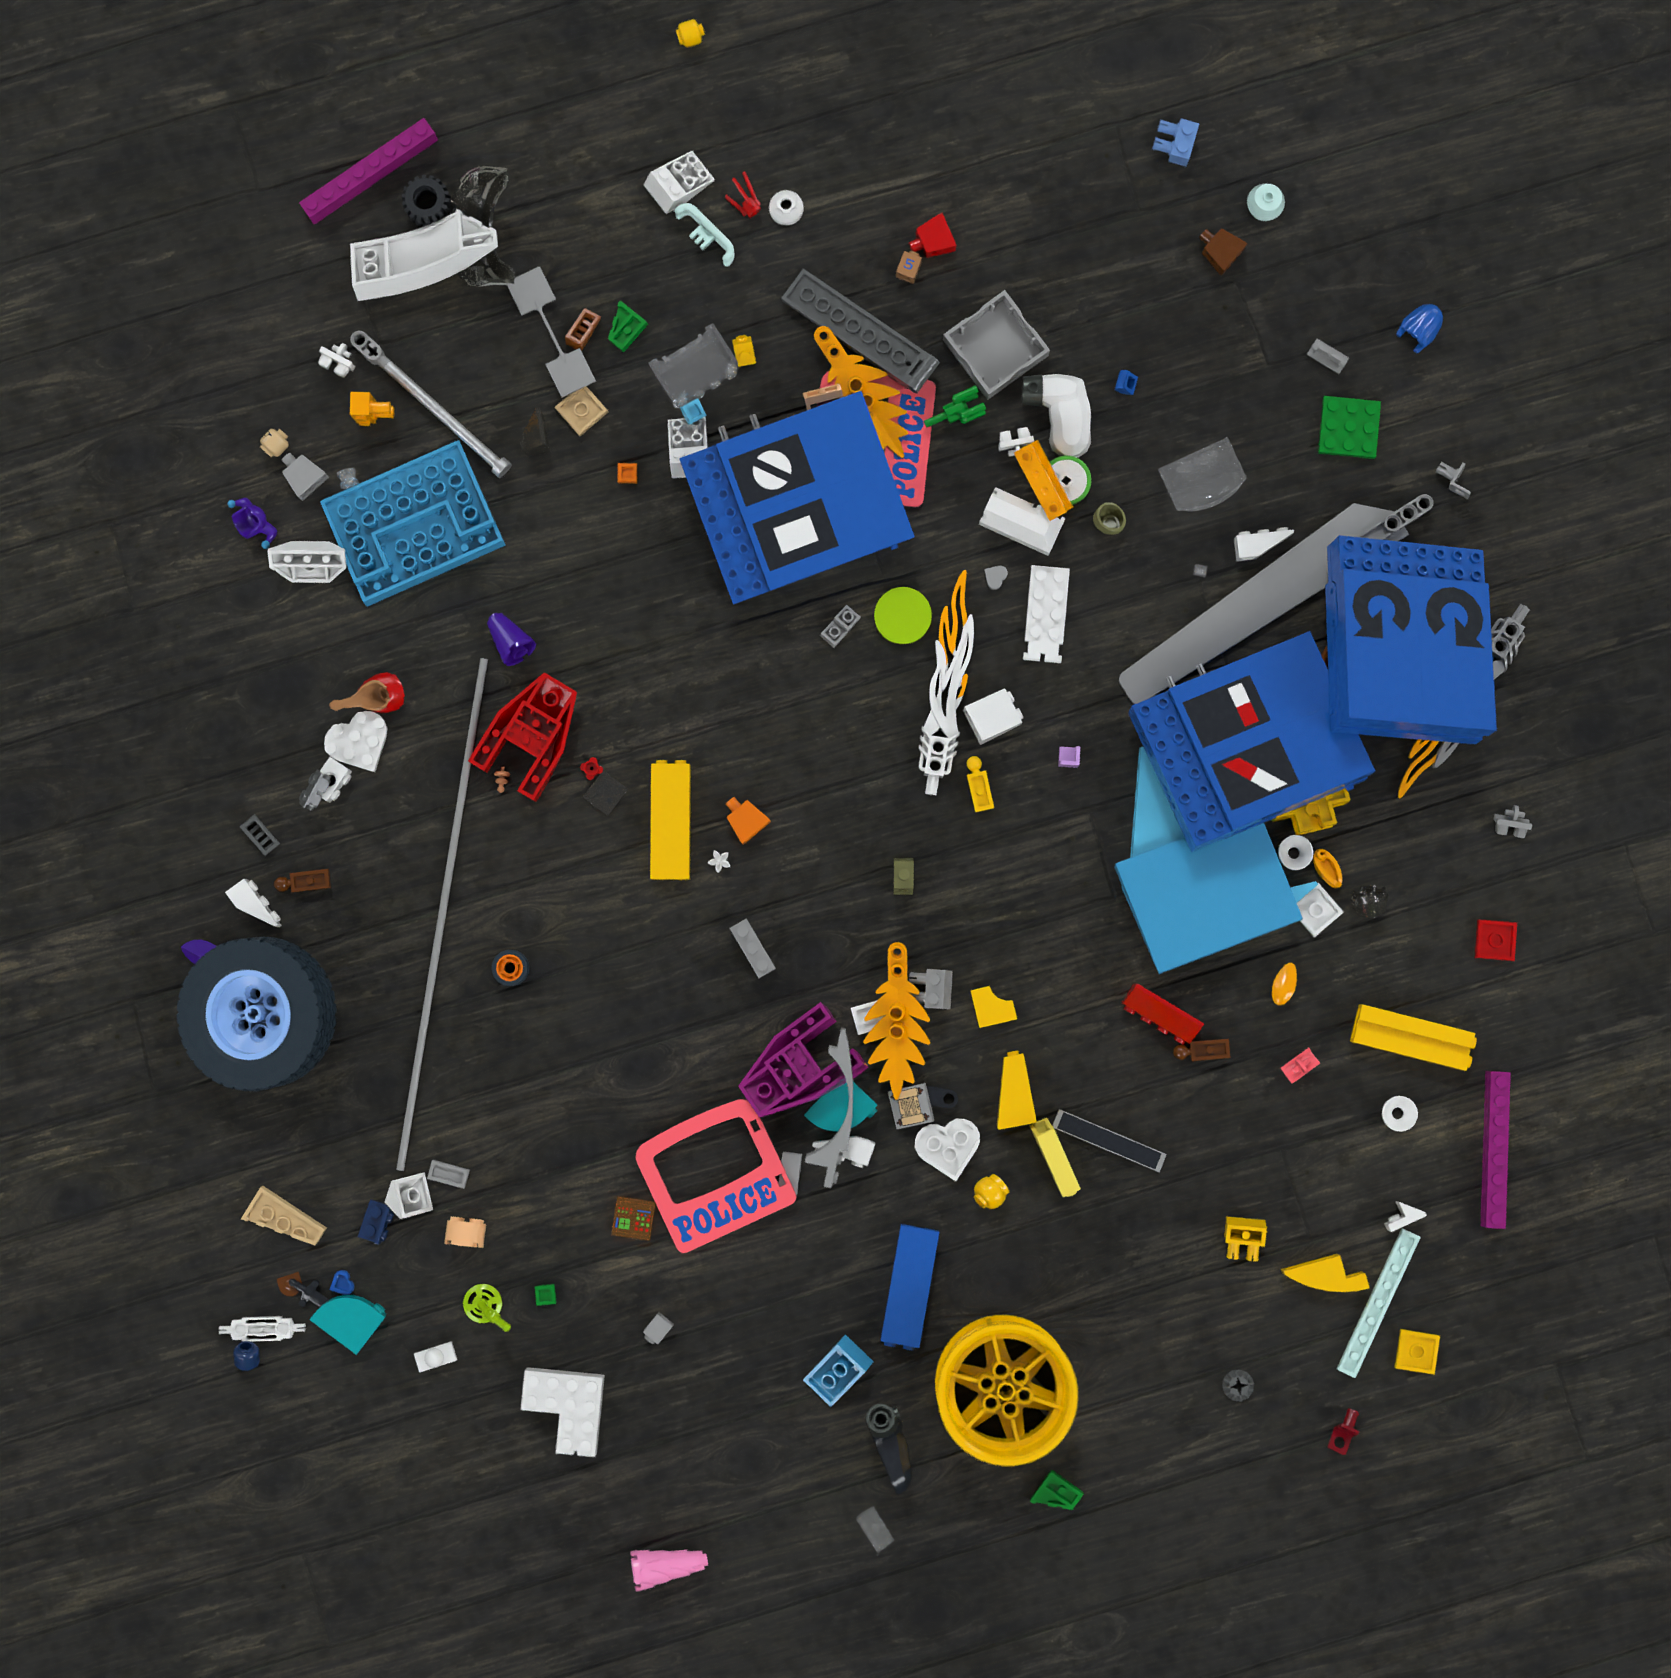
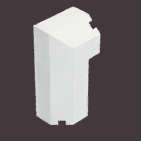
M995 487L979 525L1048 556L1065 518L1062 517L1061 520L1055 518L1049 521L1041 505H1037V508H1034L1033 503H1029Z

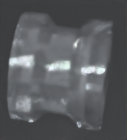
M355 468L343 469L337 472V476L341 480V489L351 488L359 484V480L355 476Z

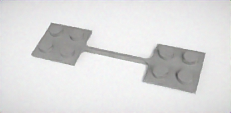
M540 266L507 281L506 283L511 284L507 286L521 315H525L533 310L539 311L559 351V357L547 363L546 366L561 397L563 398L596 382L580 348L567 354L562 352L542 312L543 306L556 300Z

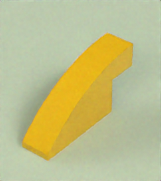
M1338 1254L1281 1269V1272L1289 1278L1316 1289L1335 1292L1369 1289L1364 1272L1345 1275L1342 1260Z

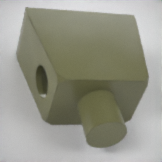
M894 858L893 895H913V858Z

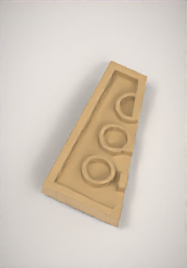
M264 1186L260 1187L241 1218L245 1221L254 1222L256 1225L274 1229L278 1233L288 1234L292 1238L312 1245H316L327 1229V1227Z

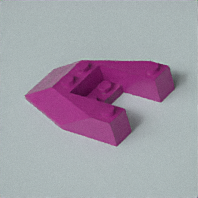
M820 1002L775 1035L738 1087L759 1118L816 1100L847 1083L844 1073L836 1061L824 1070H821L805 1046L837 1022L823 1003ZM852 1048L850 1050V1059L854 1079L869 1067L861 1055Z

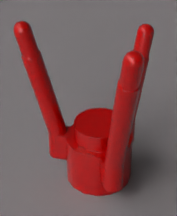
M742 172L752 198H748L735 178H732V181L745 199L742 203L744 207L742 208L728 195H725V198L744 217L748 215L751 218L761 210V204L754 193L746 172Z

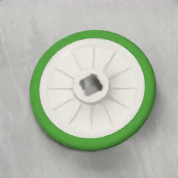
M1060 456L1053 459L1050 464L1072 505L1083 500L1091 487V474L1086 464L1073 456ZM1065 476L1071 479L1068 485L1062 482Z

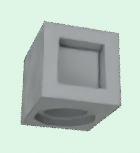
M658 1312L643 1331L645 1334L644 1338L651 1344H654V1342L659 1344L674 1324Z

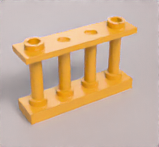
M1038 440L1014 452L1049 521L1073 508Z

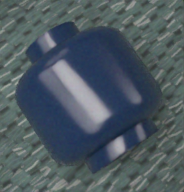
M243 1341L235 1347L234 1364L238 1369L249 1371L258 1366L260 1355L256 1344L250 1341Z

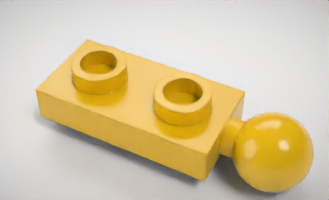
M972 756L967 760V767L972 771V774L967 775L975 813L994 809L986 771L980 772L979 769L982 766L981 759L977 756Z

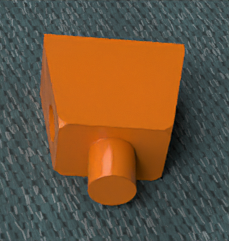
M733 797L726 803L727 807L732 811L727 816V819L743 845L771 822L766 815L748 800L741 805Z

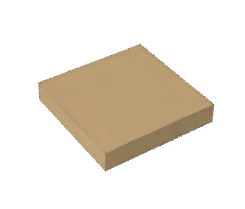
M587 386L569 394L555 406V409L579 436L583 435L608 413V410Z

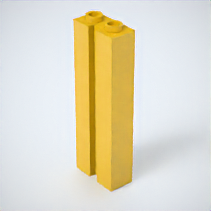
M656 760V764H651L650 879L690 880L691 765L686 764V760H675V764H667V760Z
M1363 1004L1358 1005L1350 1038L1352 1043L1462 1071H1467V1067L1470 1068L1472 1063V1057L1469 1056L1470 1049L1475 1048L1477 1041L1473 1032Z

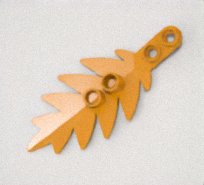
M818 327L814 332V339L832 365L827 381L830 383L836 377L835 385L840 384L843 397L862 391L882 449L888 445L894 453L903 458L904 452L899 437L908 435V431L889 419L904 415L907 411L892 403L878 401L898 395L900 391L886 385L868 382L887 376V372L871 366L855 364L864 360V357L860 355H847L829 327ZM822 332L827 333L826 339L820 338ZM832 348L838 350L836 355L830 353Z
M895 942L888 948V981L876 990V994L886 993L871 1007L864 1020L868 1021L880 1016L884 1017L871 1029L863 1043L866 1044L885 1038L871 1055L868 1064L888 1059L878 1081L881 1083L890 1080L895 1100H898L903 1080L910 1083L915 1081L907 1060L925 1065L920 1051L909 1038L927 1045L930 1044L926 1033L911 1016L929 1022L930 1018L922 1005L910 994L918 995L920 991L908 981L907 948L904 944ZM896 948L900 949V950H901V953H900V954H896V953L894 952V949H896ZM899 967L901 972L896 973L894 969Z

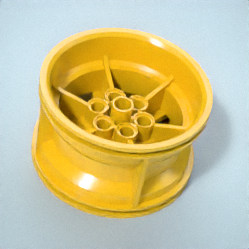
M992 1315L977 1319L964 1326L950 1339L941 1353L937 1364L935 1392L944 1425L955 1442L963 1450L979 1460L1003 1466H1014L1032 1462L1054 1449L1062 1441L1072 1425L1078 1400L1077 1382L1073 1368L1055 1339L1045 1329L1030 1320L1013 1315ZM1003 1339L1020 1340L1030 1344L1032 1347L1012 1361ZM984 1344L987 1363L985 1368L962 1363L975 1348ZM1046 1360L1050 1363L1054 1374L1055 1392L1031 1382V1379ZM998 1365L1006 1367V1371L1003 1374L995 1372ZM1017 1371L1025 1372L1022 1380L1014 1378ZM985 1378H989L992 1381L991 1386L988 1388L981 1386V1382ZM955 1382L978 1392L975 1399L962 1413H960L955 1400ZM1003 1385L1010 1386L1006 1392L1000 1389ZM1022 1390L1029 1391L1027 1399L1019 1398V1393ZM988 1398L996 1399L995 1406H986V1400ZM1007 1404L1015 1406V1410L1012 1413L1004 1411ZM1028 1407L1049 1410L1045 1419L1035 1429L1025 1434L1022 1409ZM994 1414H998L1006 1438H995L977 1431L975 1427Z

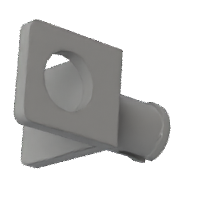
M1441 462L1436 473L1450 479L1449 490L1468 499L1471 492L1456 484L1465 468V463H1462L1460 468L1456 470Z

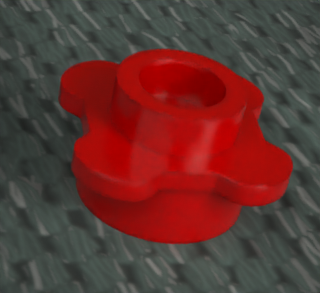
M591 757L589 761L582 763L580 769L586 773V778L589 780H593L594 776L603 772V767L598 765L595 757Z

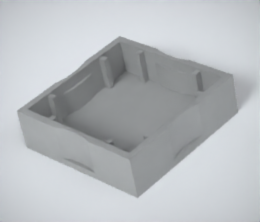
M1005 290L984 304L974 315L965 318L943 335L945 344L987 400L1045 359L1050 352V349L1035 329L1025 321L1020 309Z

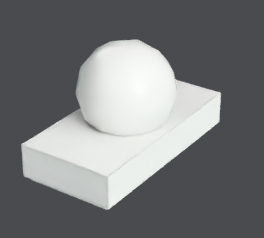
M452 1341L414 1353L419 1373L457 1361Z

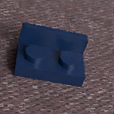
M373 1199L370 1200L358 1237L372 1241L377 1245L386 1240L388 1230H386L387 1224L391 1223L394 1217V1212L387 1204Z

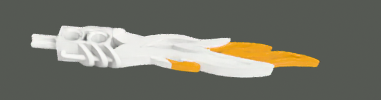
M966 570L960 574L952 595V634L950 636L948 607L945 606L940 620L939 641L936 640L935 642L937 668L929 688L931 711L924 727L922 726L921 729L924 734L923 737L920 736L922 747L919 745L921 752L919 769L924 771L925 776H928L925 794L929 795L937 794L939 778H943L944 774L947 775L951 772L952 760L957 751L954 752V748L958 745V741L956 743L955 741L960 732H958L956 709L961 702L966 688L968 675H964V672L971 657L974 638L973 617L969 615L967 618L965 609ZM960 587L963 631L956 651L955 643L958 629L956 594ZM943 623L945 624L948 648L954 656L949 669L943 638ZM967 639H968V652H967V656H966L965 662H964V664H963V666H962V662H963V658H964V654H965V650H966V645H967ZM938 674H939V690H938V695H937V697H936V696H935V687H936L937 677H938ZM951 676L945 717L941 705V694L945 690ZM962 686L959 696L956 699L957 690L959 687ZM940 728L947 738L932 735ZM935 743L942 744L943 750L941 752L934 751L933 745ZM924 758L926 759L925 767H923ZM938 762L940 769L933 771L930 768V764ZM948 762L947 771H944L945 763Z

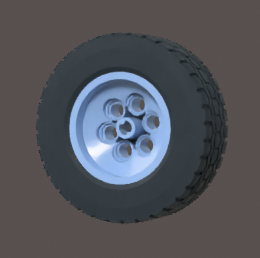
M273 937L236 939L211 949L188 972L189 976H186L182 984L183 988H181L178 997L180 1000L177 1003L179 1035L182 1036L181 1041L184 1049H187L186 1053L191 1060H194L193 1063L199 1070H203V1074L208 1078H213L212 1080L218 1084L242 1091H260L283 1086L306 1075L325 1055L324 1051L328 1050L331 1043L330 1039L334 1035L335 1029L333 1028L336 1026L337 1018L335 1016L337 1009L336 1003L334 1004V1000H336L334 991L331 990L332 985L329 978H326L327 974L324 969L319 967L320 964L317 960L311 957L307 951L301 949V947L289 941ZM257 989L260 991L259 998L256 996ZM274 996H275L276 999H277V1004H276V1006H275L274 1003H273V997H274ZM243 1001H244L245 1004H246V1009H245V1010L242 1008V1002H243ZM276 1016L280 1018L279 1025L276 1023ZM245 1021L249 1024L248 1029L244 1026ZM262 1028L266 1031L265 1036L261 1033Z

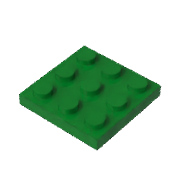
M1324 396L1318 453L1375 459L1381 401Z

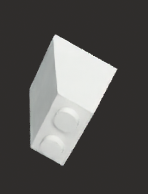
M1005 688L964 707L963 712L980 745L1022 724L1021 719H1023V715L1019 708L1015 709L1012 703L1015 700L1011 692H1007Z

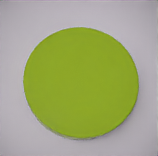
M898 587L886 592L879 599L874 614L875 624L880 634L895 644H911L921 639L928 631L932 617L927 599L917 590L908 587Z

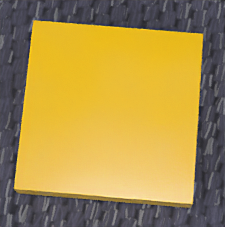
M1400 1329L1395 1368L1435 1375L1440 1336Z

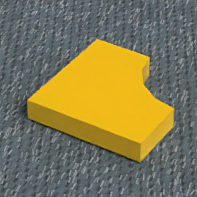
M990 986L971 990L979 1028L1017 1019L1013 1000L1005 1001L999 999L992 993Z

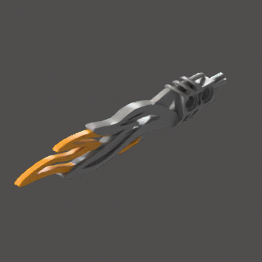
M1520 604L1511 618H1499L1491 628L1492 655L1497 659V661H1493L1494 679L1501 673L1506 672L1507 663L1509 665L1512 663L1513 656L1517 655L1518 647L1525 637L1523 632L1525 627L1521 623L1530 611L1525 605ZM1507 626L1513 629L1512 636L1506 633ZM1496 642L1502 644L1503 649L1501 652L1496 650ZM1417 739L1410 750L1409 759L1430 740H1424L1420 743L1421 740ZM1431 741L1427 749L1407 768L1399 786L1398 798L1404 796L1409 787L1425 769L1432 764L1433 768L1441 765L1459 743L1442 742L1437 753L1423 764L1407 781L1413 768L1439 742Z

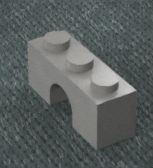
M747 919L730 928L759 979L776 969Z

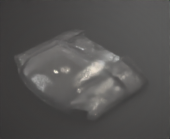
M1228 437L1158 469L1177 511H1200L1216 506L1235 494L1241 484L1247 479Z

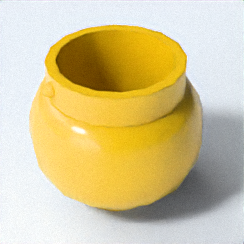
M992 1174L989 1177L980 1179L976 1183L974 1199L982 1208L995 1209L1003 1204L1009 1189L997 1175Z

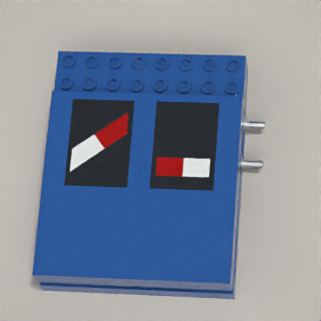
M1310 631L1209 673H1206L1202 663L1196 665L1200 676L1177 686L1172 676H1169V679L1166 677V682L1170 688L1168 691L1132 705L1128 712L1191 852L1224 838L1227 839L1345 788L1347 791L1353 790L1354 785L1364 782L1368 776L1375 772L1358 734L1331 732L1329 673Z

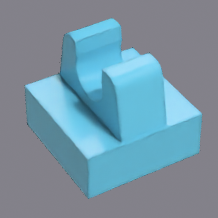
M698 398L680 407L688 424H692L707 416Z

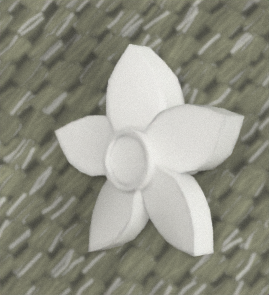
M714 850L713 856L715 859H711L708 864L716 865V871L719 873L722 866L725 868L730 867L729 862L726 861L728 852L722 853L720 856Z

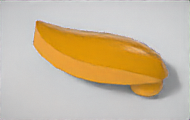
M1324 849L1316 850L1313 856V863L1317 873L1331 887L1335 889L1341 887L1342 873L1336 859Z
M1293 963L1286 964L1274 979L1272 999L1276 1005L1287 1003L1295 991L1297 973Z

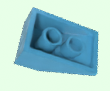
M844 1335L803 1381L832 1407L867 1371L874 1361L849 1337Z

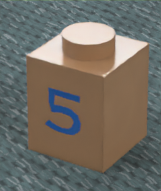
M904 251L896 271V277L914 284L922 263V257H919L920 255L916 252Z

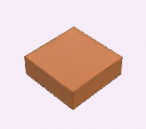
M618 463V483H637V463Z

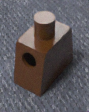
M1206 229L1199 237L1207 244L1202 254L1221 276L1247 246L1245 241L1224 229H1220L1216 235H1213Z

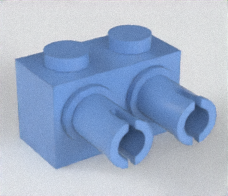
M1181 119L1180 123L1174 124L1161 120L1157 132L1173 135L1175 139L1170 142L1156 137L1152 149L1169 153L1168 162L1187 166L1199 123Z

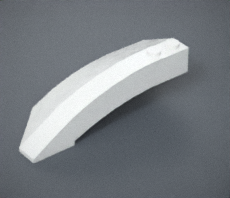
M456 209L455 213L435 223L407 233L350 244L352 286L358 301L391 296L416 290L446 279L468 268L497 248V232L491 227H485L477 219L463 215L462 211Z

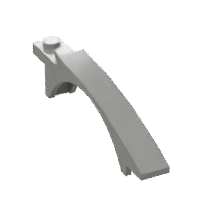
M841 1028L838 1046L830 1045L828 1053L839 1064L846 1078L849 1090L848 1111L836 1135L821 1148L806 1154L805 1158L806 1163L828 1167L824 1187L832 1188V1183H837L839 1172L835 1171L836 1164H841L843 1155L839 1150H848L853 1115V1076L845 1028Z

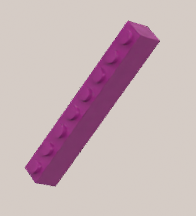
M425 118L421 119L300 201V205L313 224H316L438 141L435 132Z
M1485 1071L1481 1226L1485 1228L1506 1229L1511 1072Z

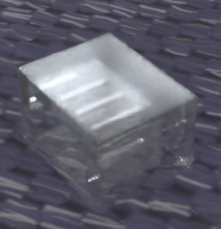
M1195 564L1193 575L1205 577L1207 566Z

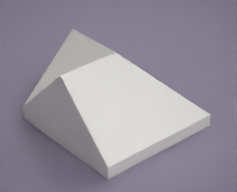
M425 1172L391 1181L385 1203L400 1219L433 1210Z

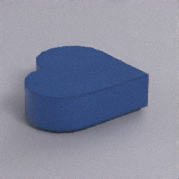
M340 1270L334 1275L330 1287L331 1291L343 1295L351 1294L354 1291L355 1285L350 1280V1275L346 1270Z

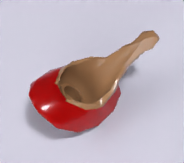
M388 672L380 673L367 679L351 697L343 700H333L329 706L335 711L342 708L361 707L372 712L389 713L398 710L404 704V690L396 675Z

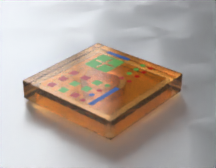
M617 1196L611 1235L650 1241L656 1202Z

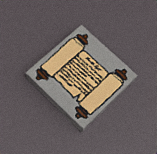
M926 1083L902 1088L898 1100H895L892 1091H888L896 1129L934 1121Z

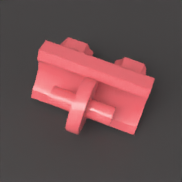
M1308 1047L1280 1067L1290 1083L1293 1084L1319 1065L1320 1062Z

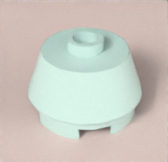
M1260 184L1250 191L1247 205L1249 211L1256 219L1269 221L1282 213L1285 199L1281 190L1275 185Z

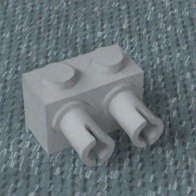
M927 969V973H910L909 977H916L917 979H909V982L926 985V992H920L918 995L910 993L916 997L920 1004H925V1008L950 1009L952 971Z

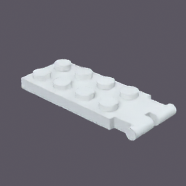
M1031 566L1024 641L1028 642V651L1024 652L1023 660L1040 661V655L1042 654L1045 655L1044 662L1061 663L1062 656H1059L1058 652L1059 645H1063L1070 569Z

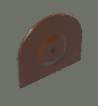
M299 1272L276 1279L279 1289L284 1295L294 1296L299 1293L298 1290L289 1284L290 1279H296L297 1282L302 1283Z

